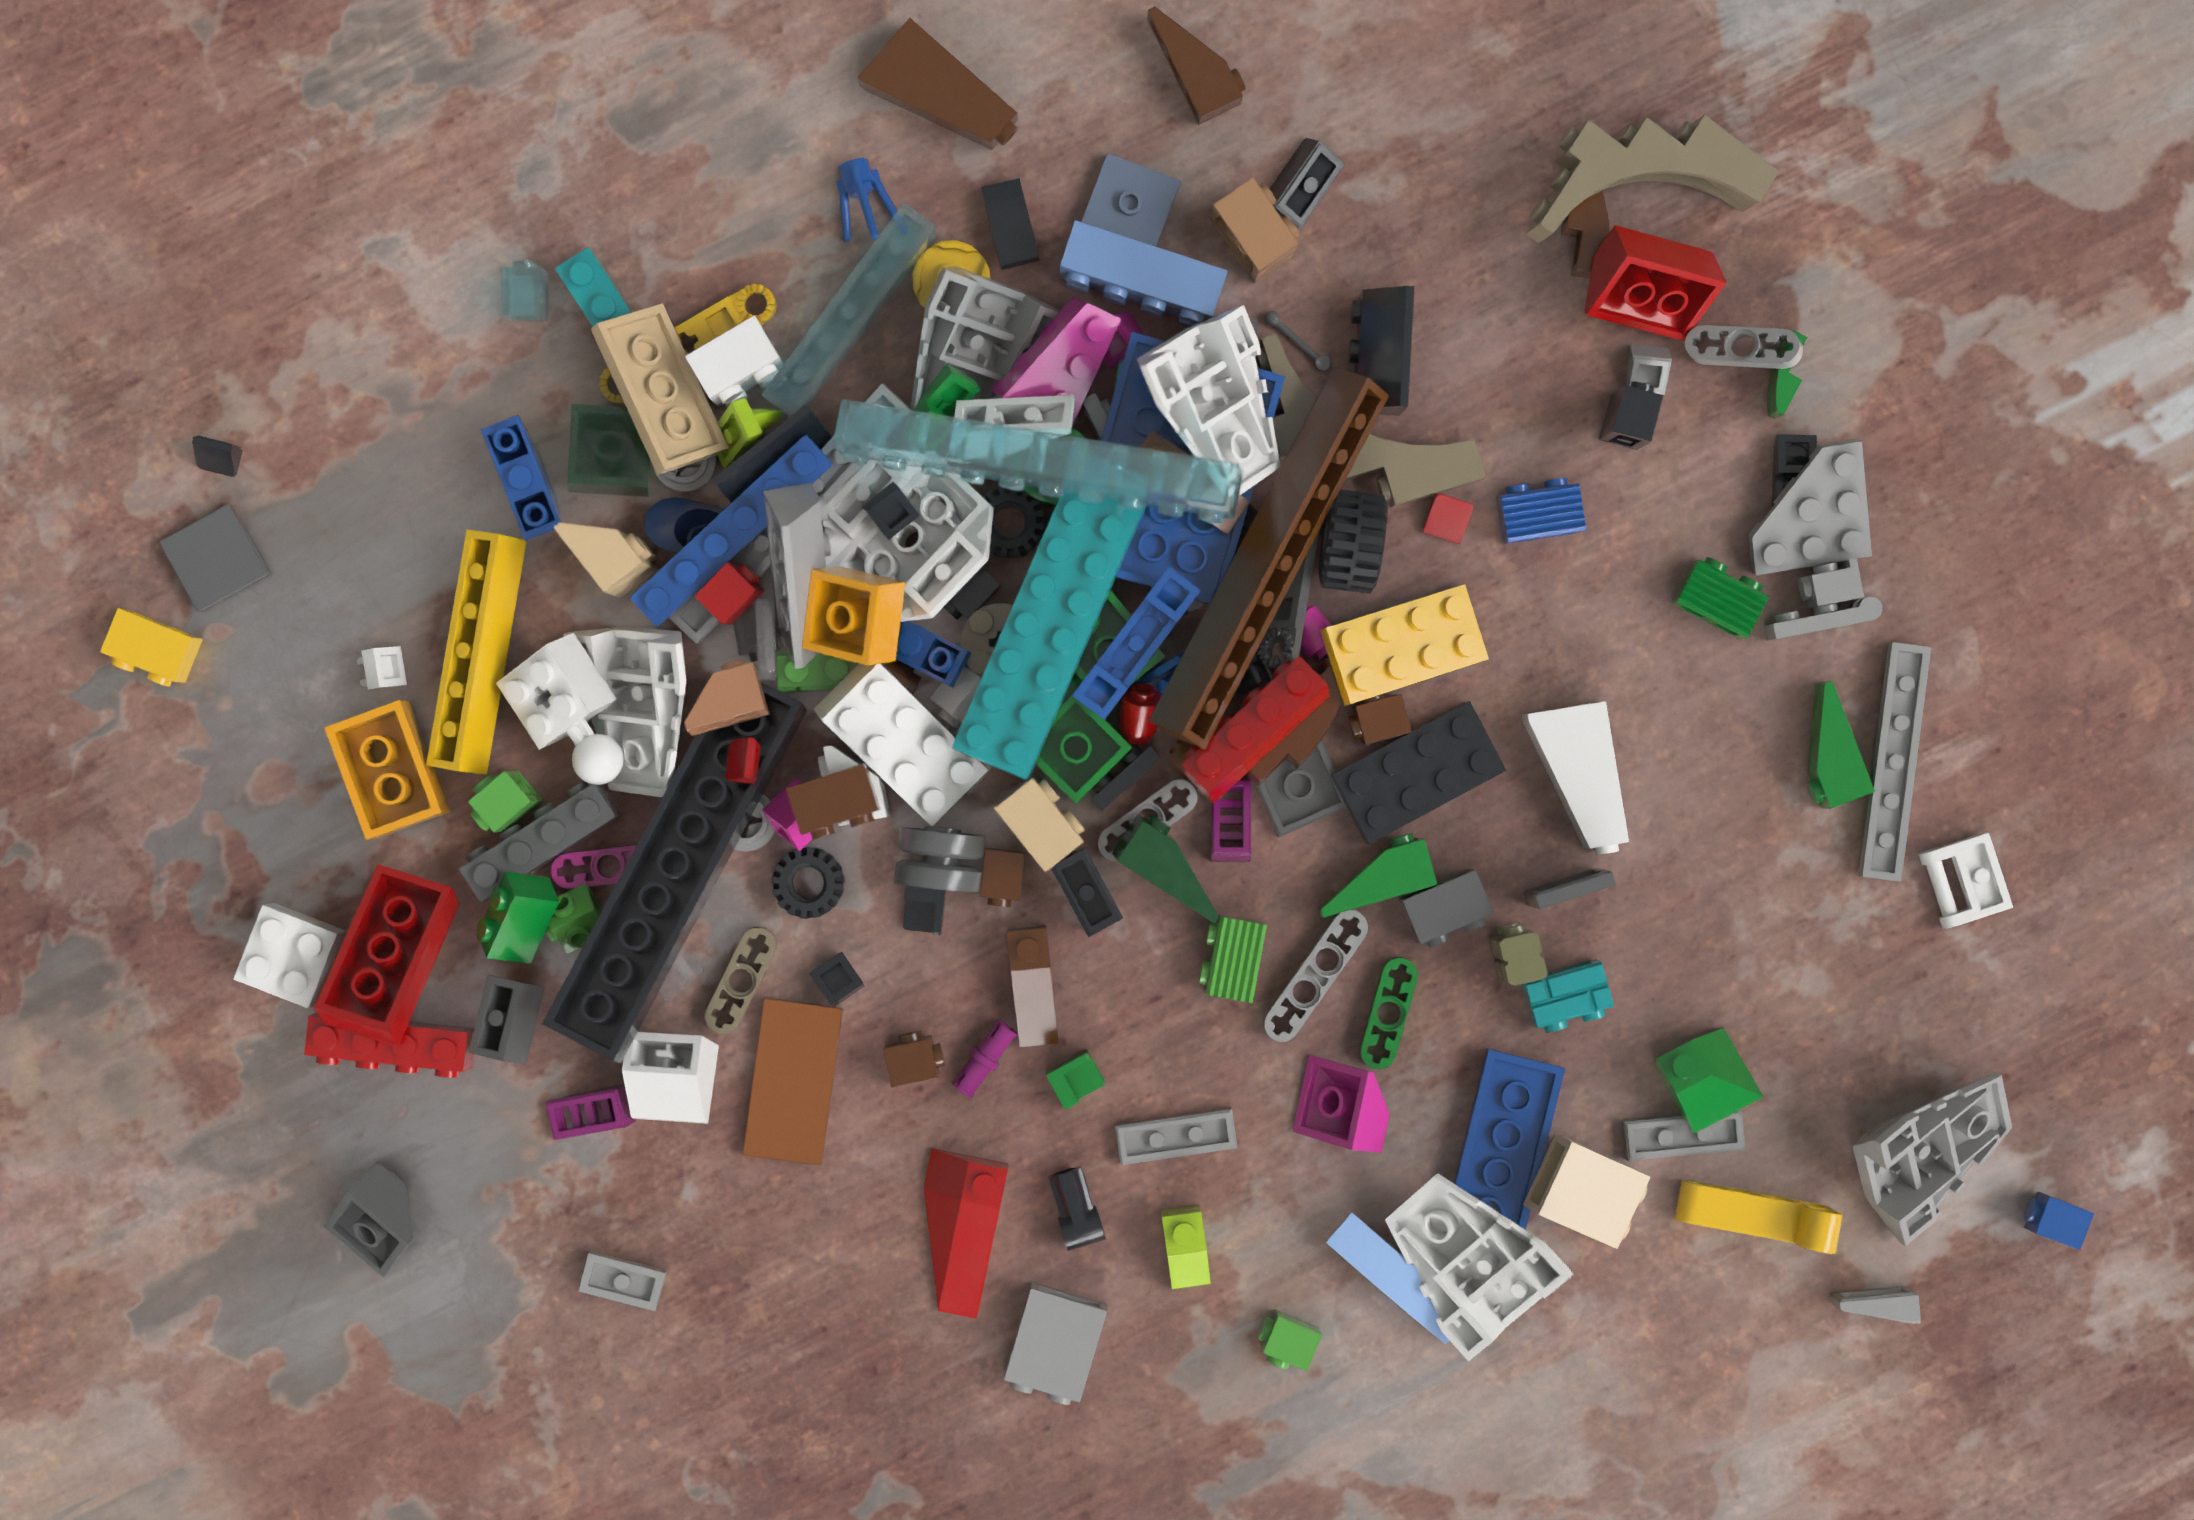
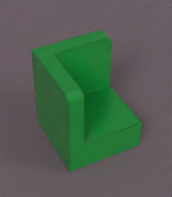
M1088 1049L1046 1071V1077L1064 1110L1078 1104L1080 1098L1105 1085V1080Z

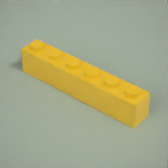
M466 529L427 766L487 775L501 690L496 683L504 677L527 543L525 540L496 533Z

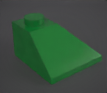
M1724 1028L1679 1046L1657 1058L1654 1064L1693 1135L1764 1097Z

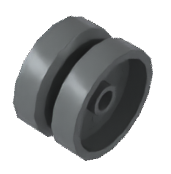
M925 826V829L900 827L898 848L903 852L921 854L922 856L921 860L903 859L897 862L894 883L940 890L980 892L982 871L977 867L960 865L958 862L959 859L978 860L983 857L986 836L961 833L960 829Z

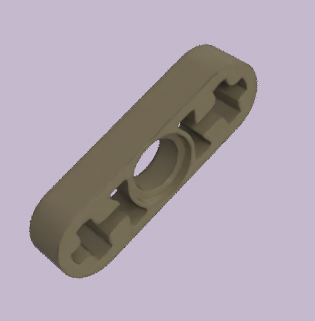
M755 927L748 930L742 936L705 1012L706 1024L713 1032L717 1034L731 1033L742 1022L777 950V939L771 930L765 927ZM761 934L766 937L764 943L769 946L768 952L761 951L757 955L754 963L762 964L758 971L753 965L739 962L738 959L741 954L746 959L749 958L753 946L748 941L750 938H758ZM737 969H744L752 976V986L745 992L736 991L731 986V974ZM723 990H725L733 998L744 999V1003L741 1007L735 1002L730 1010V1015L734 1017V1022H726L723 1026L717 1024L718 1016L713 1013L715 1009L721 1010L725 1007L729 999L721 997Z

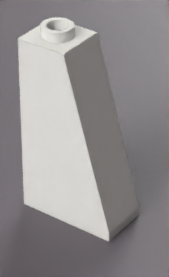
M1606 701L1523 714L1522 719L1583 848H1595L1596 855L1618 852V844L1629 842Z

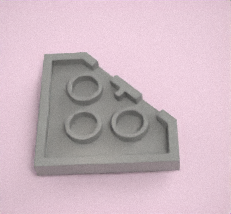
M1856 438L1820 444L1808 457L1810 459L1796 478L1793 477L1773 502L1775 505L1761 523H1756L1748 534L1751 569L1754 575L1872 556L1861 440Z

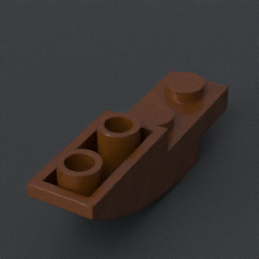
M1329 657L1319 668L1323 671L1320 677L1327 683L1330 696L1249 770L1248 777L1258 787L1286 759L1298 770L1314 752L1332 724L1342 702V696Z

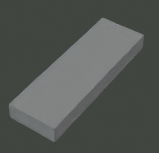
M1232 1108L1115 1125L1121 1165L1238 1148Z
M1742 1110L1731 1114L1694 1135L1682 1114L1622 1120L1627 1161L1746 1149Z

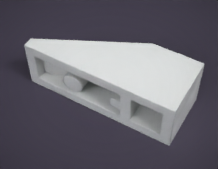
M1074 395L957 400L952 435L964 461L1004 459L1071 433L1075 398Z

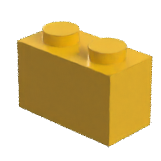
M118 608L100 652L112 657L110 664L133 672L136 666L149 672L147 679L170 687L172 681L186 683L203 639L132 610Z

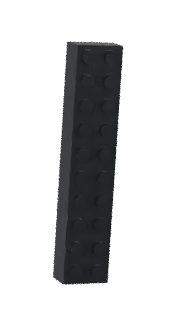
M761 682L769 715L695 735L542 1025L618 1063L623 1061L807 712L802 702ZM748 737L755 738L761 746L757 781L755 783L728 781L726 779L730 742Z

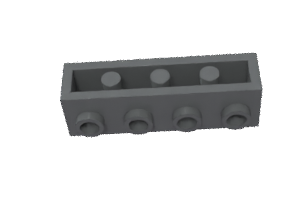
M583 781L566 792L569 799L556 807L551 802L534 812L532 815L535 821L522 828L518 823L501 833L499 837L502 842L493 848L488 849L485 844L465 857L468 863L459 870L480 903L490 900L493 889L499 886L505 871L530 875L620 818L622 815L602 784H592L589 786L587 782Z

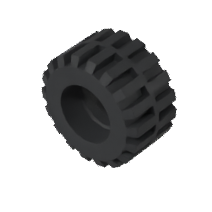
M1340 489L1324 523L1319 563V579L1322 588L1367 594L1373 591L1380 574L1386 537L1388 509L1384 495Z

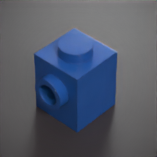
M2037 1191L2035 1199H2030L2025 1208L2024 1220L2026 1223L2024 1228L2043 1237L2081 1250L2094 1213Z

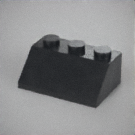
M1415 286L1363 289L1359 295V300H1352L1351 324L1358 325L1357 340L1350 339L1349 363H1355V374L1369 377L1389 395L1380 415L1400 416L1408 407Z
M804 405L715 476L712 481L732 503L806 434L820 449L829 442L832 436L810 408Z

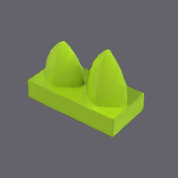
M746 398L731 402L718 421V425L729 446L726 451L717 455L723 468H727L761 439L764 431L780 419L783 412L765 408L751 409Z

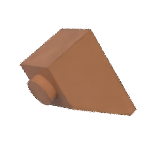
M744 659L730 661L721 666L722 671L712 674L684 722L686 730L691 736L769 715L758 671L752 662L746 664Z

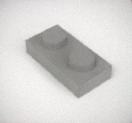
M590 1251L578 1292L656 1311L667 1270Z

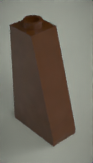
M911 18L906 21L857 77L860 86L865 91L991 150L998 143L1004 146L1018 130V127L1015 125L1018 121L1017 112Z

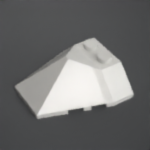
M1244 305L1189 327L1137 358L1156 405L1227 500L1235 499L1281 467L1272 417L1266 418L1262 393L1268 392L1266 379L1260 380L1256 356L1261 355L1260 345Z
M622 626L564 633V636L571 633L576 635L617 698L616 701L591 718L596 734H604L613 738L623 752L624 761L622 769L615 779L607 783L609 790L663 797L674 776L686 687V667L681 631Z
M1438 1173L1385 1219L1407 1264L1412 1263L1417 1268L1422 1282L1419 1288L1424 1298H1430L1439 1316L1436 1322L1441 1331L1468 1362L1491 1344L1508 1325L1542 1297L1545 1299L1573 1275L1572 1271L1545 1242Z

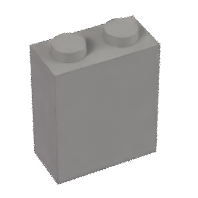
M1031 1282L1005 1369L1004 1380L1010 1382L1012 1389L1023 1393H1032L1033 1389L1048 1393V1399L1060 1404L1070 1405L1071 1400L1080 1403L1107 1314V1304Z

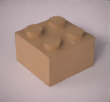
M1252 177L1213 204L1210 220L1252 281L1256 283L1294 256L1299 244L1295 238L1299 236V232L1288 216L1281 218L1273 205L1277 201L1265 183L1258 185Z

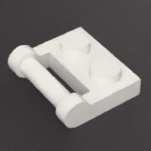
M1988 832L1941 847L1932 848L1918 854L1921 865H1926L1942 913V916L1939 917L1942 929L1956 927L2013 908ZM1952 858L1968 907L1960 911L1957 910L1942 864V860Z

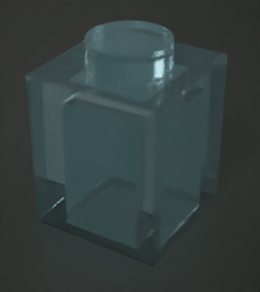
M514 261L513 267H502L501 315L508 321H548V273L542 267H537V262Z

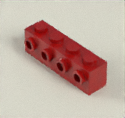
M1300 656L1292 663L1287 660L1281 664L1272 675L1274 680L1263 690L1260 687L1253 690L1243 701L1244 707L1235 716L1231 714L1225 716L1217 725L1214 731L1215 734L1211 737L1205 750L1192 746L1185 754L1184 759L1186 761L1181 765L1186 776L1213 804L1330 696L1327 683Z
M314 1013L308 1015L304 1055L316 1056V1063L324 1065H340V1059L356 1061L355 1067L362 1069H379L381 1063L395 1065V1071L400 1073L417 1074L419 1073V1068L435 1069V1076L458 1078L459 1072H465L473 1066L474 1054L469 1053L475 1028L409 1021L399 1047H395L324 1024L318 1014Z

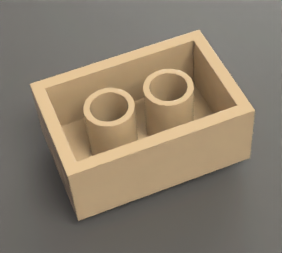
M1032 778L998 805L995 810L1041 868L1047 872L1084 842L1083 838L1079 835L1084 831V827L1070 810L1065 814L1060 811L1054 803L1060 797L1045 779L1038 783L1035 778Z

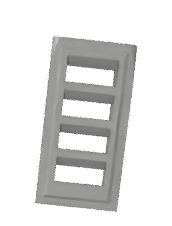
M1907 1286L1838 1292L1830 1295V1302L1844 1312L1911 1324L1921 1323L1919 1295Z

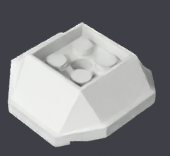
M877 451L826 504L828 520L823 521V526L828 534L831 546V556L825 557L826 567L842 566L905 582L900 622L933 618L989 560L994 508L936 452L895 453ZM894 482L920 516L888 540L862 506ZM918 532L919 537L916 544L906 548L905 542L908 536Z

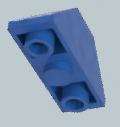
M516 415L481 429L524 540L529 541L554 531L553 527L562 523L556 495L541 456L520 416Z
M911 621L900 622L896 659L953 688L971 652Z

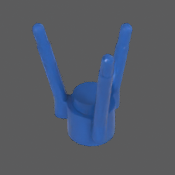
M867 158L853 159L838 167L841 179L836 181V185L840 195L843 240L845 242L851 240L848 193H850L851 198H859L871 238L875 240L879 236L867 196L873 192L872 186H874L901 234L906 235L908 233L907 227L881 182L878 170H871Z

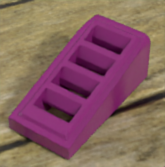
M1240 779L1226 793H1243V800H1220L1219 798L1214 804L1211 802L1212 862L1251 861V779ZM1220 809H1243V815H1220ZM1220 825L1243 826V832H1220ZM1220 842H1243V847H1220Z
M625 1084L545 1102L554 1140L624 1128L636 1122V1119L631 1118ZM598 1100L600 1101V1106L604 1119L602 1121H599V1116L595 1101ZM583 1103L588 1124H583L579 1104ZM568 1106L573 1127L567 1128L563 1107Z

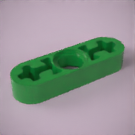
M1393 957L1387 960L1381 968L1359 1046V1054L1363 1062L1370 1068L1377 1070L1389 1067L1395 1060L1418 979L1415 965L1403 957ZM1399 964H1404V971L1410 974L1408 981L1401 980L1398 987V993H1406L1403 1001L1393 995H1382L1384 987L1392 991L1394 979L1389 976L1390 969L1397 970ZM1385 1002L1395 1003L1400 1011L1398 1019L1392 1024H1383L1377 1016L1379 1006ZM1373 1025H1376L1383 1031H1395L1392 1039L1385 1035L1383 1047L1388 1050V1054L1386 1057L1380 1056L1378 1062L1372 1061L1373 1055L1367 1051L1368 1046H1375L1379 1038L1378 1033H1371Z

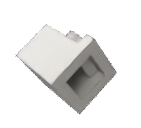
M1857 558L1839 562L1840 570H1838L1837 562L1813 567L1814 575L1798 579L1800 597L1803 601H1807L1808 608L1864 597Z

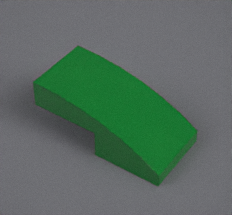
M1793 330L1792 332L1797 335L1802 345H1804L1808 337ZM1783 340L1777 353L1782 358L1786 351H1792L1793 348L1790 347L1787 340ZM1791 368L1771 369L1767 392L1768 416L1774 419L1784 415L1802 382V379L1789 373Z
M946 364L929 385L912 412L902 434L904 439L926 452H937L952 435L957 400H971L979 392L980 388L976 381L951 365Z

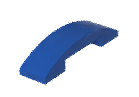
M1168 566L1072 696L1105 720L1201 590Z

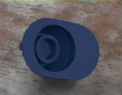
M667 498L651 506L645 516L644 528L648 538L657 547L677 554L721 514L725 508L687 498Z

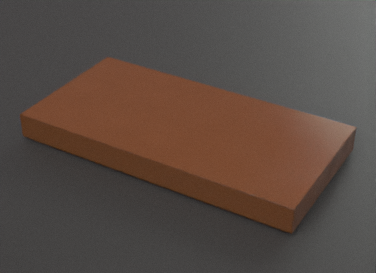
M764 998L743 1155L822 1165L843 1008Z

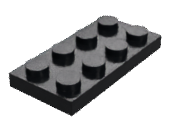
M1468 701L1420 726L1411 733L1405 734L1330 774L1366 844H1371L1507 770L1471 702Z

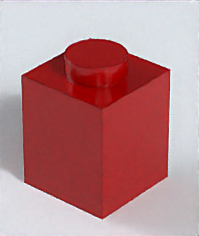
M727 562L695 597L722 625H733L765 590L757 583L761 579L760 576L748 564L743 562L739 565L736 562Z

